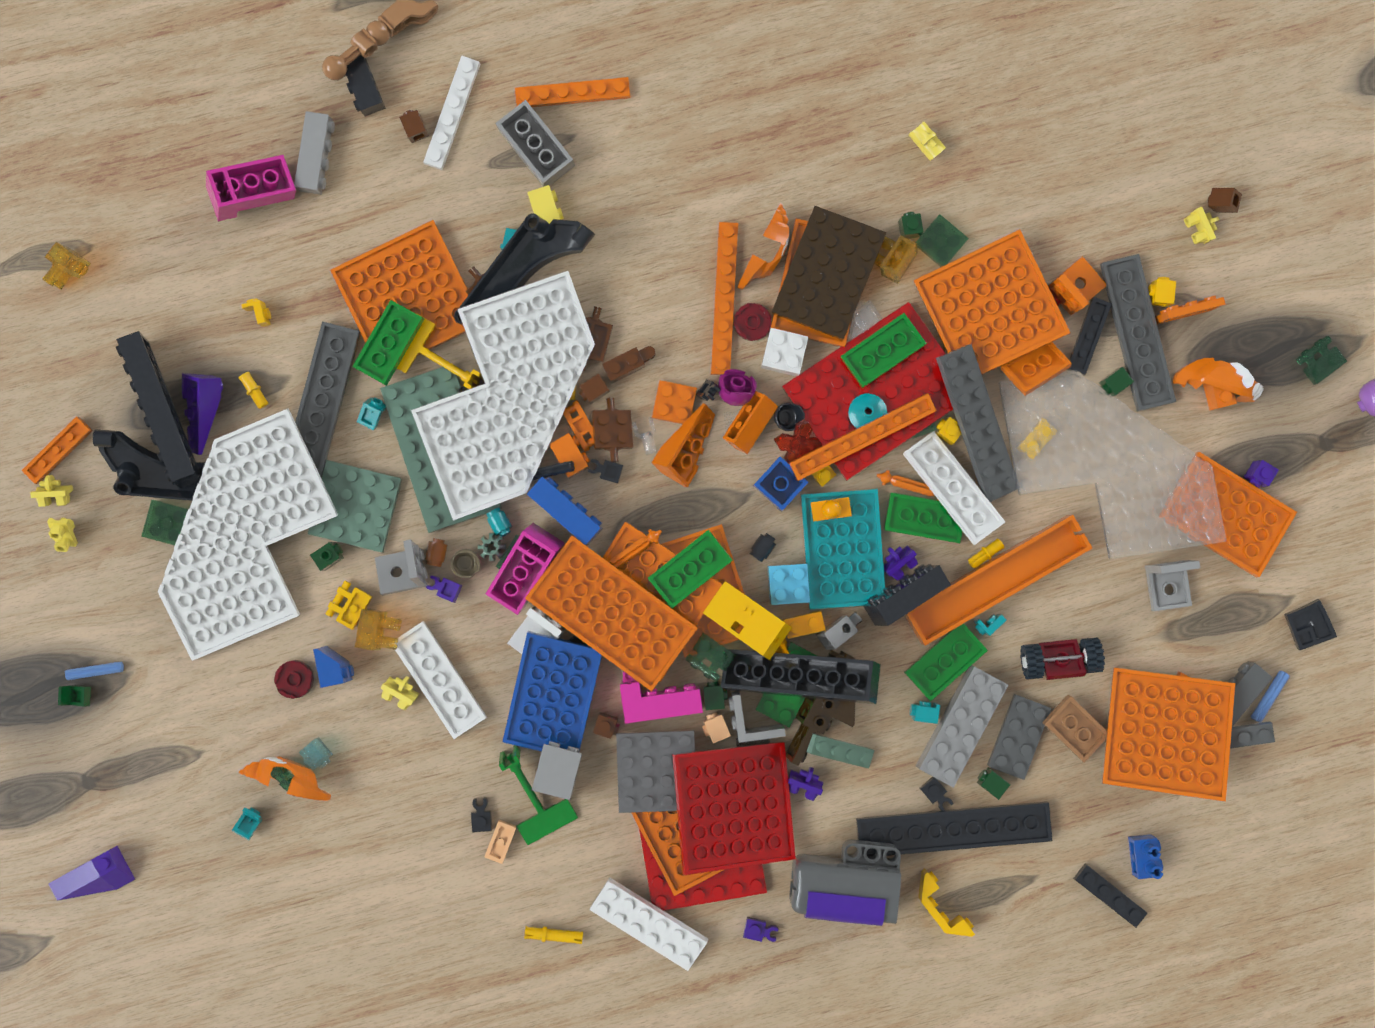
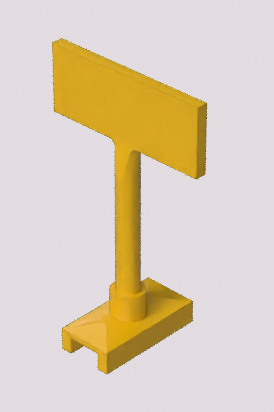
M424 318V322L397 369L406 374L420 353L459 376L465 382L463 386L467 389L478 386L480 380L484 381L482 374L474 369L472 372L464 371L424 347L425 342L436 324Z

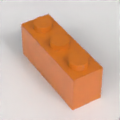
M755 391L750 402L743 405L723 436V439L735 449L748 454L778 406L766 395Z

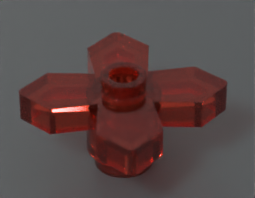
M806 419L801 420L795 425L793 435L782 433L774 438V442L779 450L787 451L784 459L788 464L822 446L816 437H810L813 429Z

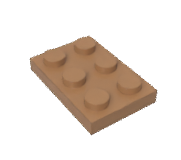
M1067 695L1042 722L1084 763L1107 737V731L1070 695Z

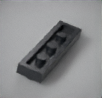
M1096 297L1091 299L1069 359L1072 365L1067 370L1083 376L1086 375L1112 303Z
M1086 864L1082 866L1073 878L1135 928L1148 914Z

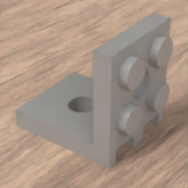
M411 539L403 541L405 551L375 557L380 594L382 596L427 586L425 580L428 578L427 570L422 562L425 559L423 549H420L418 544L416 545ZM396 568L402 569V574L399 577H393V571Z
M1180 560L1145 565L1152 611L1192 606L1187 570L1199 569V560ZM1167 584L1173 586V592L1170 595L1165 593V586Z
M731 692L732 697H728L730 711L734 710L735 715L731 716L733 730H737L739 743L786 736L783 724L745 729L740 692Z

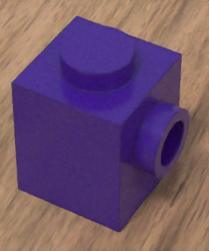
M1264 460L1253 461L1243 478L1250 481L1249 483L1257 488L1268 487L1279 470Z

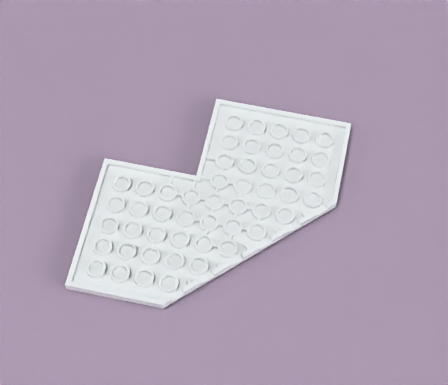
M568 271L458 309L485 384L411 410L453 520L527 493L531 481L536 474L542 457L547 450L554 431L595 345Z
M289 408L213 441L201 479L197 484L192 503L183 522L182 530L174 546L172 557L168 562L163 581L158 589V594L192 661L299 616L300 613L267 545L338 516Z

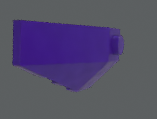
M182 373V398L187 400V409L184 410V413L190 422V425L187 427L188 442L192 453L202 455L221 399L223 384L221 378L216 376Z
M116 846L48 884L58 901L117 890L134 881L135 877L120 849Z

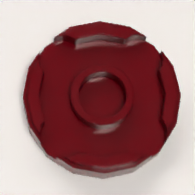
M747 303L740 307L734 318V328L737 334L747 341H759L764 338L770 331L772 324L769 311L763 305Z
M298 660L288 661L279 666L274 677V683L278 692L284 697L291 699L300 698L309 693L314 682L313 671L309 665Z

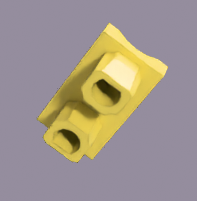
M925 122L909 133L911 139L930 161L946 149L936 136V133Z
M1200 207L1191 212L1184 219V222L1188 228L1194 225L1197 227L1198 232L1191 235L1194 244H1206L1216 238L1213 231L1217 230L1215 222L1220 219L1219 217L1212 218L1210 212L1205 214L1203 207Z
M46 475L45 481L39 482L41 487H37L36 491L30 492L31 498H36L39 507L52 504L51 497H55L56 504L62 506L70 502L69 493L73 491V486H60V480H55L53 475Z
M61 518L60 520L48 519L47 523L50 528L48 534L56 542L54 545L56 551L67 552L70 546H77L78 542L73 532L75 528L73 520Z
M407 676L403 680L398 677L396 679L389 677L381 686L383 690L381 697L391 701L395 696L400 699L397 706L403 710H406L409 705L411 706L420 693L414 691L413 686L408 684L410 678Z

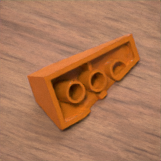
M703 403L661 446L651 462L662 474L684 487L689 486L697 473L699 466L696 464L699 455H703L704 448L702 446L705 438L709 436L715 417L712 410Z

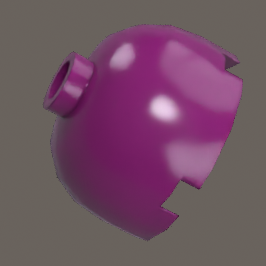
M726 370L719 377L718 387L721 390L718 394L725 403L731 406H743L750 402L757 388L755 379L752 376L750 378L746 376V372L742 370Z

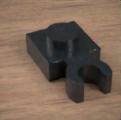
M706 379L696 393V396L705 401L709 399L713 401L715 399L714 395L717 391L720 392L721 389L713 381Z
M591 459L590 462L596 463L597 468L595 470L588 469L589 473L596 474L599 472L601 473L600 479L619 483L624 465L607 460L604 461V465H601L598 460Z
M935 777L930 778L919 788L932 804L938 801V807L941 811H946L943 808L944 802L947 801L950 805H953V801L949 797L943 796L947 791Z
M487 797L483 798V805H478L477 798H474L472 805L476 812H471L472 833L492 831L491 810L485 811L488 805Z

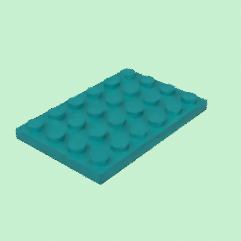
M878 489L801 494L805 561L808 567L809 609L864 606L868 603L867 600L876 594L879 596L884 593L885 578ZM849 497L852 516L813 522L811 502Z

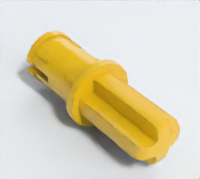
M250 372L239 376V380H241L247 390L246 394L251 396L259 409L266 407L268 401Z
M995 539L985 548L981 547L978 553L968 559V563L972 568H976L986 560H991L993 555L1005 547L1000 539Z

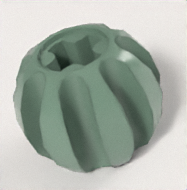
M489 533V539L485 535L482 536L480 540L483 541V545L478 544V550L483 549V553L480 556L485 559L489 555V561H495V555L501 559L504 556L501 553V549L506 550V544L501 545V541L504 538L499 535L495 539V533ZM494 542L496 550L490 552L488 545Z

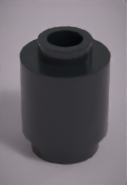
M768 533L765 535L760 534L751 547L750 555L763 562L777 545L774 543L776 539Z

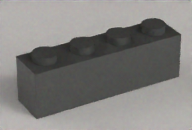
M1247 661L1239 667L1237 675L1228 680L1230 683H1235L1232 727L1273 678L1254 662Z

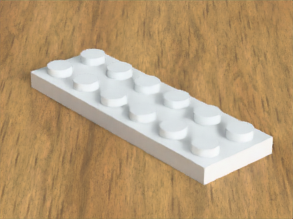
M934 431L903 453L973 545L1005 523L1004 519Z
M424 621L391 642V645L453 739L487 718Z
M612 878L608 879L590 907V910L687 971L708 942L707 937Z

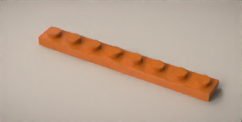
M719 222L711 375H723L731 367L738 223Z
M926 393L789 462V465L799 481L936 411L929 394Z

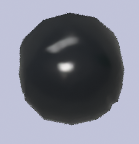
M790 402L781 404L774 412V422L783 431L790 432L799 429L805 421V413L802 407Z

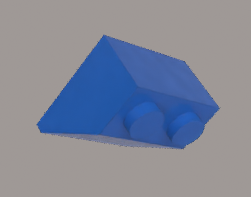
M328 646L313 649L320 688L343 684L353 680L354 668L346 658Z

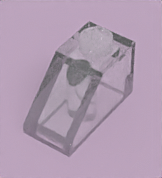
M864 300L858 303L850 323L847 336L848 342L883 319L871 300L866 303Z

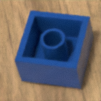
M780 456L753 486L774 506L783 511L807 485L808 481L805 478L798 481L790 465Z

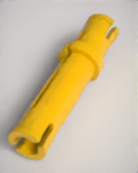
M526 926L524 939L541 940V942L556 941L582 944L583 931L548 929L547 926H543V928Z

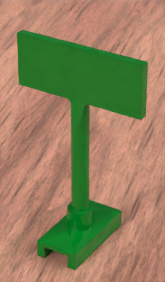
M514 745L512 753L506 755L504 751L500 752L499 767L502 772L510 768L511 772L515 773L538 813L516 825L528 846L578 819V816L567 799L544 809L521 770V750L519 746Z

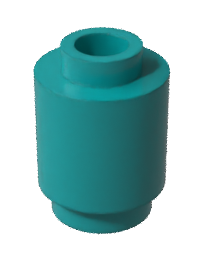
M500 507L486 514L488 517L487 521L496 536L504 537L511 532L510 529L513 526Z

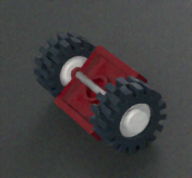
M1098 637L1081 639L1079 645L1077 639L1022 645L1020 658L1023 675L1026 680L1043 678L1045 673L1046 680L1083 677L1087 673L1103 672L1105 656H1103L1104 649H1102L1101 640Z

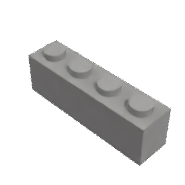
M307 111L305 113L294 183L295 188L299 192L322 195V189L326 187V178L324 176L325 170L327 171L329 168L327 157L328 152L332 149L331 133H334L335 123L328 114Z

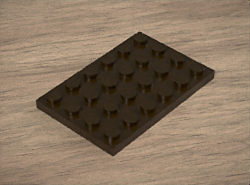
M814 206L772 313L844 340L887 232Z

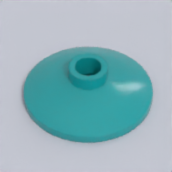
M862 394L851 402L848 411L849 419L855 428H859L886 414L887 407L884 401L877 395ZM870 408L872 413L866 414L865 409Z

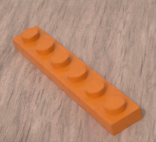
M628 77L516 87V106L524 100L531 107L627 99L630 98Z

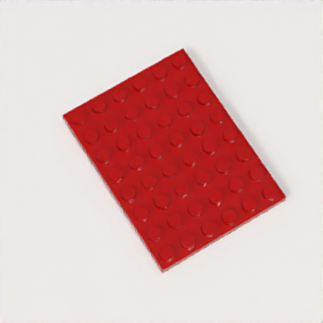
M909 302L847 342L845 347L841 346L782 386L791 402L802 407L805 413V422L822 446L857 429L852 425L848 411L851 402L859 395L867 393L877 395L884 401L888 413L926 393L929 394L935 406V412L834 463L846 481L953 410L936 360L937 357L944 355L945 352ZM905 313L927 343L926 346L862 389L840 358L841 355ZM866 408L865 413L869 415L872 413V410Z

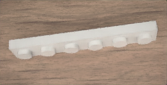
M461 56L423 161L425 165L443 170L481 65L479 61Z

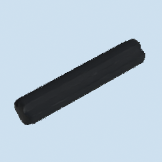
M568 461L538 468L532 481L541 477L546 478L572 472L575 470L574 462Z

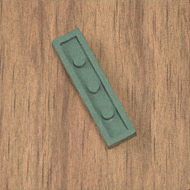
M813 734L806 752L869 769L875 750Z

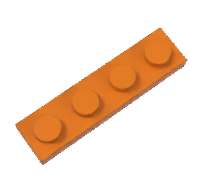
M76 416L22 469L23 473L34 484H39L93 430L80 417Z

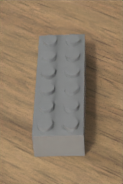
M971 665L963 676L921 754L916 767L954 788L1003 697L1008 684Z

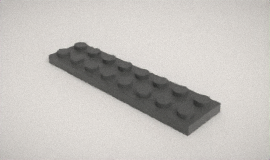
M1139 254L1101 263L1100 267L1104 282L1106 283L1108 299L1112 303L1111 311L1126 371L1134 381L1130 387L1136 411L1176 402Z
M323 321L295 421L321 479L361 333L358 330Z
M972 344L937 357L936 360L982 493L989 502H992L1019 489L1020 487Z

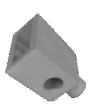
M857 613L852 614L850 617L847 615L842 616L827 626L825 631L816 634L826 650L837 649L858 632L856 626L862 622V619Z

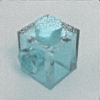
M319 737L312 740L299 752L304 758L303 762L305 765L313 770L318 767L324 768L331 762L329 758L333 755Z

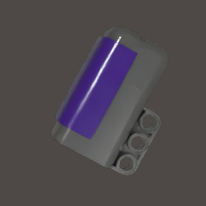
M847 840L842 846L841 858L809 854L797 855L796 859L792 862L791 879L793 880L790 882L789 891L792 909L796 913L804 914V917L809 919L882 926L883 923L896 924L901 888V854L899 850L890 843ZM850 846L857 847L854 854L847 853V849ZM874 848L876 853L873 856H867V850ZM889 850L895 851L893 858H886V853Z

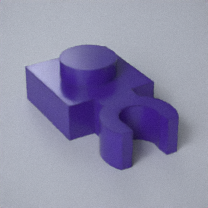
M430 576L435 581V585H427L426 588L433 591L438 590L436 596L456 603L463 585L447 578H443L441 582L439 577Z
M747 917L743 938L762 942L764 936L769 941L775 942L776 937L771 936L770 932L778 931L779 929L775 925L765 927L766 921Z

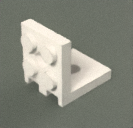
M534 606L526 613L528 616L507 644L522 654L528 631L560 638L566 629Z

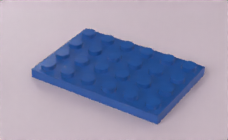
M528 631L503 742L542 752L543 745H548L549 741L559 743L560 748L567 749L568 746L578 748L580 752L602 655L589 645Z

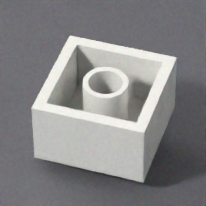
M771 328L761 368L799 376L808 336Z

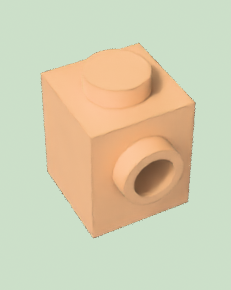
M717 711L706 715L707 719L704 720L705 725L702 728L706 737L710 736L713 744L731 736L722 713L717 714Z

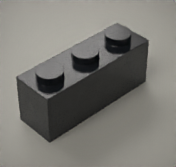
M362 55L358 56L347 65L345 76H347L349 82L346 85L350 94L355 96L356 100L353 103L357 112L361 111L364 116H368L386 108L367 59Z

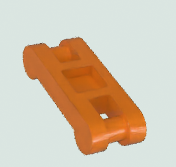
M578 400L572 402L571 406L565 407L563 415L586 452L590 450L589 447L594 445L593 426ZM577 411L579 416L572 418L570 414ZM590 433L591 438L585 441L583 436Z

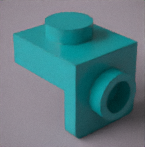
M244 807L242 810L243 814L233 827L232 832L249 841L262 822V817L260 816L261 813L256 809Z

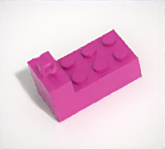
M284 155L206 171V189L218 222L237 218L238 211L295 198L296 189Z
M532 523L522 531L485 594L518 615L529 602L525 597L565 543L540 526Z
M623 671L620 691L625 724L703 713L700 687L695 686V683L684 684V688L676 689V686L664 687V691H657V688H654L652 692L647 689L642 694L641 684Z

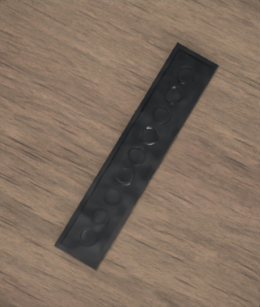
M1047 801L856 818L858 840L893 844L901 855L1053 841L1050 808ZM868 849L866 855H875L876 849ZM889 850L886 856L895 855V851Z

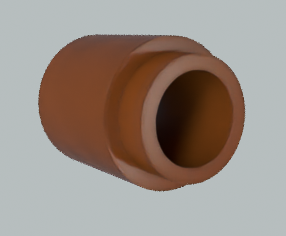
M433 538V542H428L425 556L427 565L442 566L448 546L444 544L445 540Z

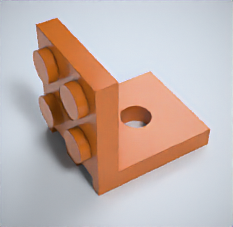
M1082 256L1052 281L1048 287L1052 295L1061 301L1060 304L1071 316L1088 305V301L1104 289L1106 283ZM1076 279L1083 280L1084 287L1082 289L1076 287Z

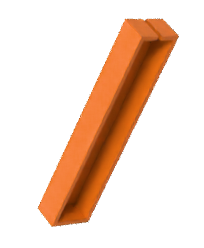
M1066 515L951 582L949 587L906 614L905 617L920 643L926 646L1091 550L1092 546L1084 533L1074 534V532L1082 530L1074 515Z

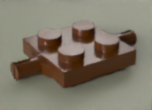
M594 306L592 317H585L595 343L587 361L595 360L603 363L613 325L602 322L599 319L602 308Z
M609 397L606 398L607 409L592 411L594 450L604 449L610 451L611 462L613 463L619 462V450L633 448L631 410L615 409L614 398L610 399Z

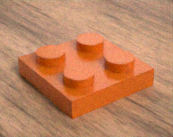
M659 380L652 418L683 424L692 415L697 388Z

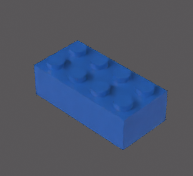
M541 477L527 495L579 541L588 546L603 529L600 526L602 522L594 515L589 517L586 514L588 510L580 503H573L571 501L573 497L568 492L557 489L559 485L552 478L548 477L546 479Z

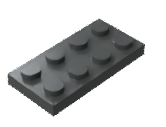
M1014 694L987 766L1025 780L1045 727L1042 722L1049 716L1051 708Z

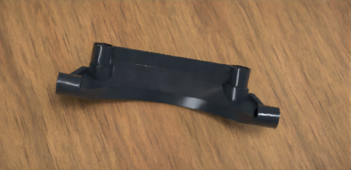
M534 213L527 215L523 223L458 309L523 287L538 270L548 263L567 255L583 252L595 236V233L578 221L553 219L549 224ZM457 309L454 319L457 323L463 325Z
M94 430L93 445L99 448V452L112 472H117V479L113 485V489L117 494L123 496L193 500V495L199 482L179 488L167 480L164 473L167 470L166 466L160 462L157 453L139 445L121 431ZM196 462L202 476L206 462Z

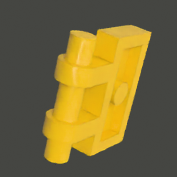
M345 580L342 586L338 587L336 591L338 593L333 601L329 602V608L325 614L332 617L335 612L339 613L336 621L354 630L373 596L358 587H355L352 593L349 592L348 589L351 583ZM346 597L348 600L342 608L339 604Z

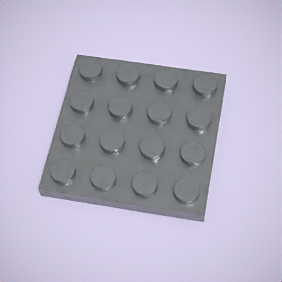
M694 731L617 733L619 813L677 811L672 754L695 752Z

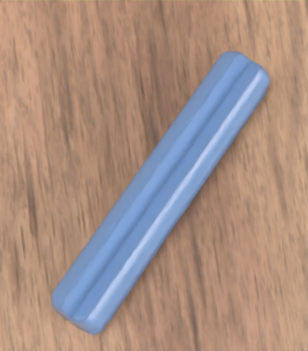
M114 662L69 669L65 671V678L72 680L123 672L124 665L123 662Z
M1284 671L1278 672L1251 715L1253 720L1259 723L1263 721L1290 678L1289 674Z

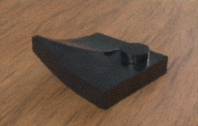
M1319 599L1284 614L1298 650H1303L1337 637L1330 618Z

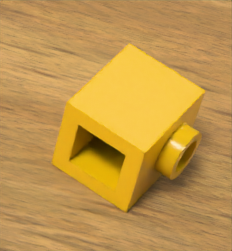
M1158 277V279L1151 282L1148 286L1152 306L1169 307L1174 304L1176 281H1171L1169 277Z
M951 417L945 420L942 418L936 426L938 437L949 445L954 444L961 435L958 422Z

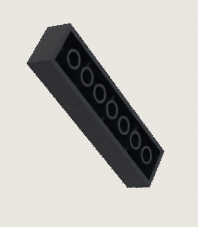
M140 331L117 338L118 346H116V350L125 361L123 368L132 379L129 382L133 392L138 394L137 404L140 410L145 412L146 416L143 419L146 426L152 430L153 434L150 437L153 444L159 448L160 452L157 455L160 462L166 466L167 470L164 473L167 480L179 488L199 482L201 473L149 341Z
M726 649L721 688L731 691L877 704L881 664L870 660L774 653L769 660L757 651Z

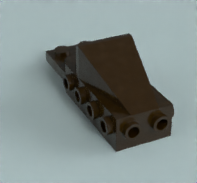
M830 650L827 657L855 659L843 651L837 653ZM805 698L796 716L801 724L786 752V757L789 761L799 766L800 762L803 763L807 757L806 751L812 735L816 731L821 734L828 731L832 725V717L853 727L855 724L856 702Z

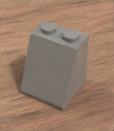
M549 741L548 745L544 744L532 791L570 800L582 757L579 749L571 746L563 749L560 748L559 743Z

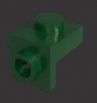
M80 685L59 686V706H90L91 687Z

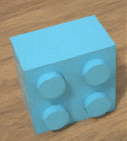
M807 564L767 566L770 605L810 602Z

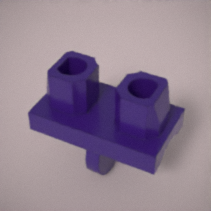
M900 546L896 550H893L891 547L887 549L890 555L885 558L887 562L884 564V572L897 581L904 576L900 568L905 564L910 569L918 565L915 557L917 555L916 552L908 546L903 549Z
M809 767L808 771L801 769L800 772L791 770L788 780L789 792L797 794L800 788L805 789L804 797L814 801L823 792V782L818 780V775L813 774V767Z

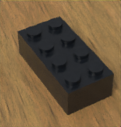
M922 564L914 569L915 572L910 576L907 574L901 577L896 585L891 584L884 588V593L878 596L876 594L870 597L864 608L874 625H891L949 587L951 584L940 565L928 564L924 566Z

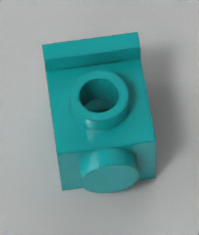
M919 701V704L914 703L910 705L909 713L914 721L938 724L940 704L933 702V706H931L930 702Z

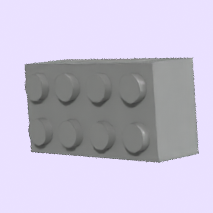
M526 100L495 123L499 132L543 187L550 186L575 166L571 156Z

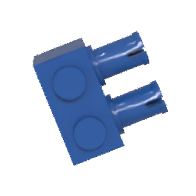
M1151 834L1128 837L1132 875L1137 879H1160L1163 876L1161 872L1163 871V863L1159 858L1161 856L1159 852L1161 851L1160 841Z

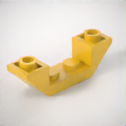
M924 868L921 871L919 900L944 933L973 937L975 935L972 931L974 926L967 917L963 919L959 914L950 921L943 911L939 913L936 909L938 904L930 895L939 889V886L936 884L939 880L932 871L928 873Z

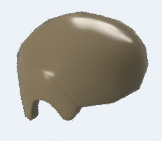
M460 550L452 557L451 568L461 578L473 577L480 570V558L472 550Z

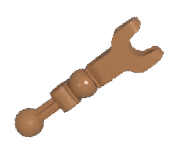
M396 0L395 3L378 16V21L370 22L366 30L363 28L362 31L352 37L350 41L352 46L340 56L330 55L326 57L322 64L323 73L330 80L338 81L342 79L347 72V65L358 56L362 55L364 58H368L378 49L377 46L386 44L389 37L392 38L394 35H397L410 24L421 25L427 23L436 15L438 4L433 0L423 3H417L413 0Z

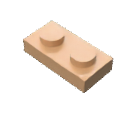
M502 820L498 821L485 858L503 864L517 828L515 825Z

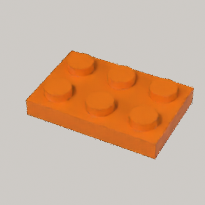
M1215 295L1204 298L1202 301L1197 302L1195 300L1187 302L1182 306H1171L1166 308V310L1160 311V315L1155 317L1156 323L1161 324L1209 312L1225 305L1224 297L1216 298Z
M1052 342L1002 365L1001 370L1026 396L1069 369L1072 363Z

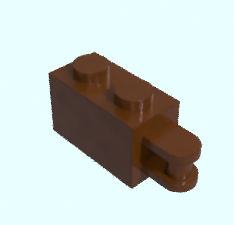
M648 346L638 351L637 347L603 363L602 365L611 384L645 368V362L655 357V349L652 346Z

